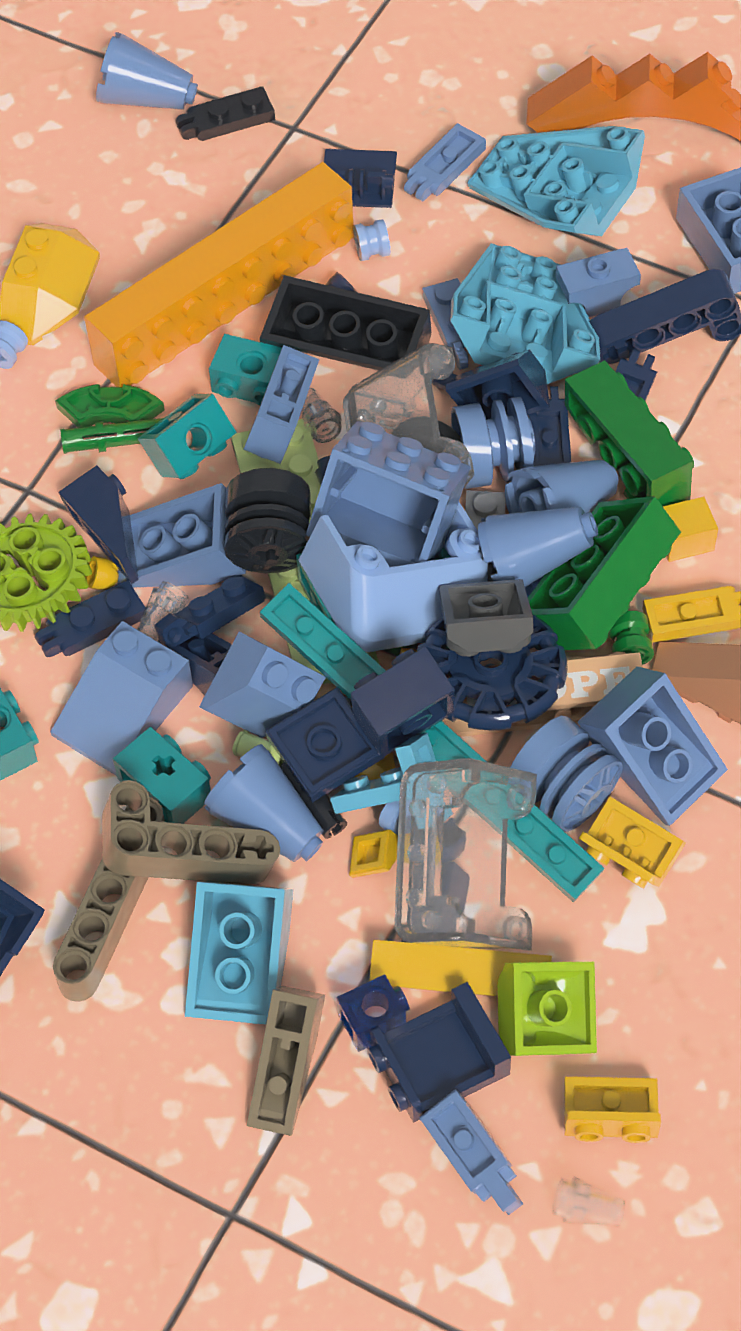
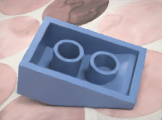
M222 483L130 515L139 578L138 581L131 584L133 588L213 585L229 578L246 574V570L235 566L226 557L224 549V539L226 537L225 524L227 522L225 514L226 487ZM118 569L117 584H120L128 579Z
M122 621L95 652L50 731L51 736L117 776L113 758L150 726L156 731L193 687L189 660Z
M642 667L634 668L578 721L580 727L588 733L592 744H601L606 748L607 755H614L622 762L621 778L655 815L668 826L674 823L728 770L667 675L662 672Z

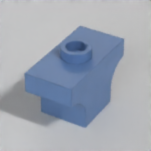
M628 247L556 266V278L568 303L582 304L588 317L596 316L621 306V299L624 294L631 288L640 285L641 273Z

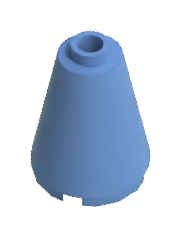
M115 32V37L112 36L100 71L103 73L102 80L105 81V85L97 84L96 100L104 104L184 110L186 103L193 104L198 84L193 83V75L130 37Z
M601 459L522 467L512 471L509 475L513 476L512 482L505 485L506 506L509 513L581 507L585 513H592L599 502L608 501L616 494L619 482L618 474L613 466Z
M581 507L489 515L482 518L481 523H478L479 542L485 563L492 562L495 570L498 572V574L491 576L492 580L523 579L524 587L593 546V537L598 535V528L592 513H585Z
M262 744L257 745L239 759L244 764L240 765L233 772L229 769L222 776L205 799L204 804L206 806L204 808L209 814L233 828L258 829L271 833L279 842L280 855L293 862L302 857L307 862L324 843L319 838L323 833V829L269 750Z

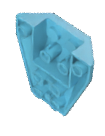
M605 126L502 136L467 184L469 189L543 228L602 237L636 189L645 140L644 130Z
M492 243L488 246L454 292L451 299V322L474 363L487 365L507 358L512 354L530 349L545 369L547 384L581 372L599 363V337L589 323L590 319L582 304L568 303L556 278V266L560 264L547 257H534L521 253L511 246H498Z

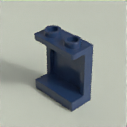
M468 982L451 989V1001L385 1033H382L380 1027L370 1030L371 1047L367 1048L368 1056L375 1070L378 1073L385 1071L392 1083L388 1087V1091L399 1112L406 1110L413 1123L419 1121L421 1115L455 1089L463 1097H466L510 1075L511 1056Z

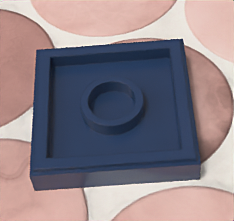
M338 687L265 731L267 739L312 803L383 759L354 718L352 707Z

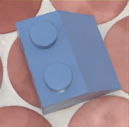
M239 631L199 707L263 738L266 736L265 731L312 703L326 677Z

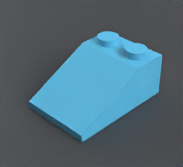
M208 881L197 882L185 1017L266 1025L272 991L280 987L282 983L290 935L294 889Z

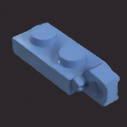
M457 1089L453 1090L419 1117L472 1193L477 1194L481 1201L485 1202L492 1196L503 1212L506 1211L508 1215H511L524 1204L509 1184L510 1181L517 1177L511 1168L513 1165Z

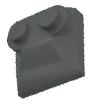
M523 579L439 586L446 629V645L450 650L455 651L456 654L460 656H474L479 652L487 651L515 653L531 642L533 615Z

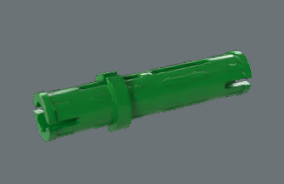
M163 418L103 425V421L95 422V426L60 429L63 453L98 449L99 453L107 452L106 448L141 444L137 438L144 433L124 435V433L148 431ZM114 434H116V436L101 437V436L114 435ZM88 437H98L93 439H83Z

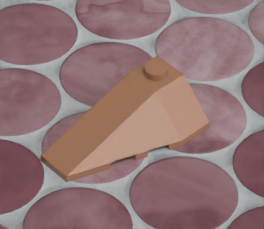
M659 642L652 670L665 673L680 697L691 703L700 702L718 712V717L728 723L735 721L741 725V645Z

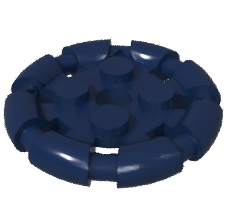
M533 615L531 642L515 653L487 651L479 652L474 656H460L455 651L445 650L447 645L443 618L426 632V642L420 644L417 649L419 651L426 646L444 675L449 674L450 676L448 680L455 689L454 713L446 719L455 722L456 719L468 723V728L504 730L510 729L511 723L521 720L528 723L538 718L558 699L557 690L564 687L567 678L568 664L564 647L557 644L558 636L554 630L535 615ZM535 648L538 651L531 653L529 649ZM493 658L499 660L502 664L495 668H487L482 666L480 662ZM532 675L541 678L542 683L532 680ZM466 696L477 700L474 706L463 703ZM515 697L518 704L506 707V705L512 703Z

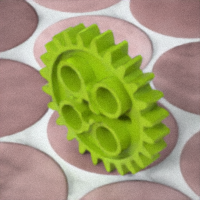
M32 513L27 515L25 523H19L15 516L11 519L10 527L6 528L0 523V624L4 631H8L12 624L16 623L20 632H24L27 622H33L34 626L40 629L42 618L47 617L54 623L56 622L54 612L60 610L68 614L70 610L67 602L69 600L81 601L77 589H87L89 587L85 576L92 574L88 563L91 561V557L82 536L77 535L73 525L65 527L61 518L51 523L48 514H44L39 522H35ZM6 554L12 555L17 560L20 567L17 568L13 559L10 556L8 557ZM35 576L36 579H37V581H38V583H39V585H40L42 588L44 587L46 590L44 591V590L40 589V588L35 584V582H34V580H33L32 577Z

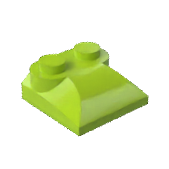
M595 961L505 963L498 978L499 1037L510 1056L597 1053Z

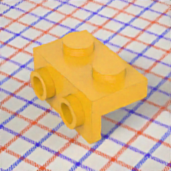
M611 796L588 833L583 831L578 838L588 844L585 851L594 859L606 866L611 859L624 866L625 869L621 875L643 889L648 882L660 887L686 844L685 841Z
M565 1076L564 1136H575L577 1140L583 1142H596L602 1140L603 1137H622L624 1141L629 1143H643L649 1141L650 1138H658L661 1126V1113L658 1110L657 1078Z

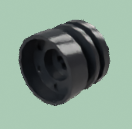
M260 468L240 473L230 480L225 491L227 522L225 524L226 537L224 539V549L226 557L235 566L247 571L263 574L282 573L297 568L296 555L303 552L310 538L306 535L311 517L309 485L302 477L290 471L276 468Z

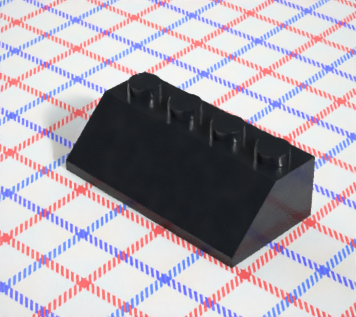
M284 275L260 335V342L278 347L285 345L303 353L402 377H409L421 366L432 335L430 309Z

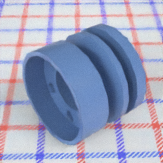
M521 397L508 398L507 415L502 401L493 400L491 419L487 420L479 403L452 407L451 427L460 436L464 447L461 463L471 466L464 485L465 489L491 485L494 466L499 467L503 480L507 483L512 482L513 476L509 475L514 471V464L516 470L522 467L534 466V433Z
M561 715L550 720L525 743L509 768L507 780L532 803L541 801L539 809L546 816L552 818V821L564 832H569L589 819L605 802L619 781L623 766L622 762L614 755H607L606 748L601 744H593L588 747L590 741L588 733L568 716Z

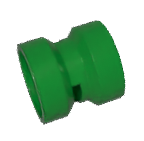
M627 611L617 620L609 631V637L614 641L611 647L612 653L625 652L629 654L640 652L642 665L652 660L654 650L651 639L647 637L650 631L647 615L639 611Z

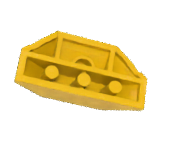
M45 223L25 225L2 281L0 321H7L19 327L28 338L27 345L34 346L42 340V336L58 329L79 314L100 259L99 251L75 228Z

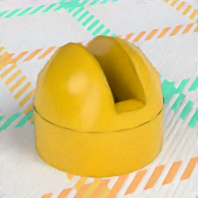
M93 556L89 562L92 574L86 576L88 588L106 590L113 587L118 581V568L113 561L107 558Z

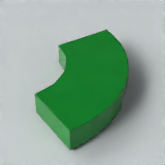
M99 384L73 390L55 400L57 409L77 428L92 426L98 421H103V423H123L154 419L165 411L164 402L153 394L124 384L123 388H100Z

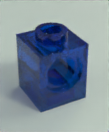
M385 974L336 997L338 1016L357 1052L371 1046L370 1030L380 1027L382 1033L388 1032L406 1023V1012L410 1010L402 989L399 986L392 988ZM372 1006H380L386 1010L379 1017H371L365 1013Z

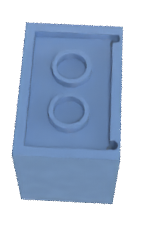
M357 421L332 449L306 535L311 536L320 516L328 515L346 546L357 544L372 546L382 554L389 567L436 560L443 549L471 466L461 463V460L452 454L436 453L426 449L419 441L413 438H399L389 434L376 423Z

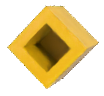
M705 496L663 506L681 531L672 544L670 553L666 556L668 562L715 550L718 526Z

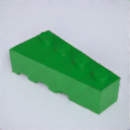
M604 360L565 379V407L591 445L599 443L598 448L601 458L613 466L621 476V480L626 488L623 494L627 499L655 496L662 506L691 500L692 469L694 468V460L687 448L679 446L672 438L667 425L662 421L658 422L649 411L645 400L640 396L637 397L631 391L620 372H615Z

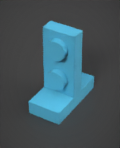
M428 733L412 736L395 748L401 767L385 771L380 774L381 778L370 781L367 775L351 778L343 783L344 788L330 798L335 814L411 798L421 831L437 828L453 815Z

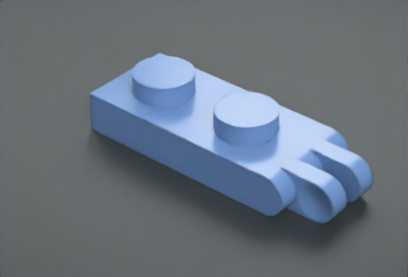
M457 123L409 170L407 174L408 181L405 183L404 191L410 195L416 192L415 197L420 201H425L431 194L439 196L486 150V138Z

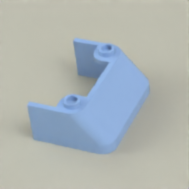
M460 502L456 508L443 546L451 558L389 567L382 554L372 546L363 544L346 546L328 515L320 516L299 558L301 566L337 627L365 652L426 642V632L443 618L439 586L488 582V563H485L482 555L478 530Z

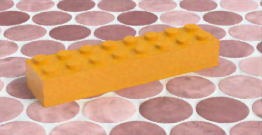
M321 162L85 315L84 318L94 366L116 387L123 388V384L129 386L137 384L161 365L171 362L176 355L191 345L201 342L206 335L221 325L231 322L236 315L251 305L261 302L266 295L280 287L284 275L295 277L307 268L318 264L322 258L337 248L345 246L354 238L352 186L328 165Z

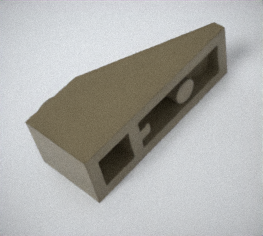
M283 985L273 989L247 1120L248 1127L289 1136L293 1135L318 1037L326 994Z

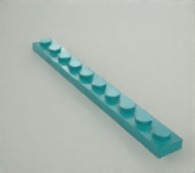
M290 583L259 612L260 617L338 687L350 700V693L355 690L354 685L360 679L373 672L380 675L386 671ZM443 721L421 733H428L443 784L573 903L603 873L605 868Z

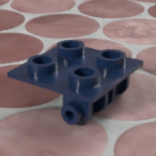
M325 149L324 163L352 186L353 207L392 208L397 151Z

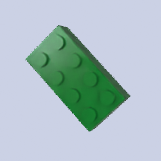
M655 496L599 502L592 511L598 528V535L593 537V546L544 575L529 595L528 601L532 614L543 620L554 630L558 636L557 644L564 647V650H592L600 647L607 640L608 633L617 620L629 610L630 602L638 591L649 582L651 573L656 566L670 553L671 546L681 531Z

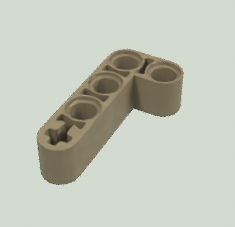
M131 780L122 781L114 786L102 814L103 862L110 871L119 875L252 885L259 884L267 878L280 855L278 840L274 835L264 830L150 821L149 793L143 785ZM119 805H126L133 811H125ZM119 844L129 845L134 851H126ZM163 847L171 848L177 854H169L163 849ZM206 850L214 851L220 858L212 857Z

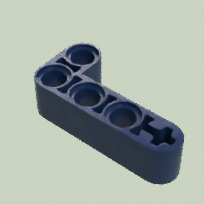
M710 269L592 318L589 323L599 337V363L605 360L608 364L620 362L621 358H630L633 349H637L642 353L706 326H709L715 340L720 342L733 340L741 335V310L724 270Z

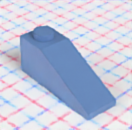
M283 345L243 450L281 464L295 431L320 359Z

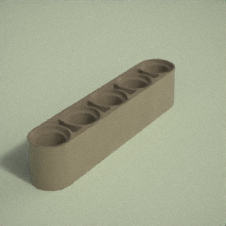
M150 798V821L165 822L162 806L158 801ZM127 806L126 809H125V811H129V812L133 811V810H132L130 807H128V806ZM119 844L126 851H134L129 845ZM102 857L54 959V975L60 992L65 998L70 1001L81 1002L92 997L97 991L149 877L115 874L106 867ZM110 894L121 895L113 902L102 901ZM99 931L103 933L96 940L85 939L91 932ZM74 970L86 971L78 979L66 978Z

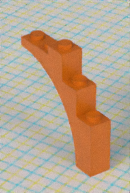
M709 52L704 53L675 73L672 72L667 64L661 63L649 53L617 75L608 65L602 64L591 55L528 97L526 124L537 133L582 129L600 122L623 118L662 117L687 120L710 126L741 141V94L736 89H731L732 73L728 65L723 61H718Z

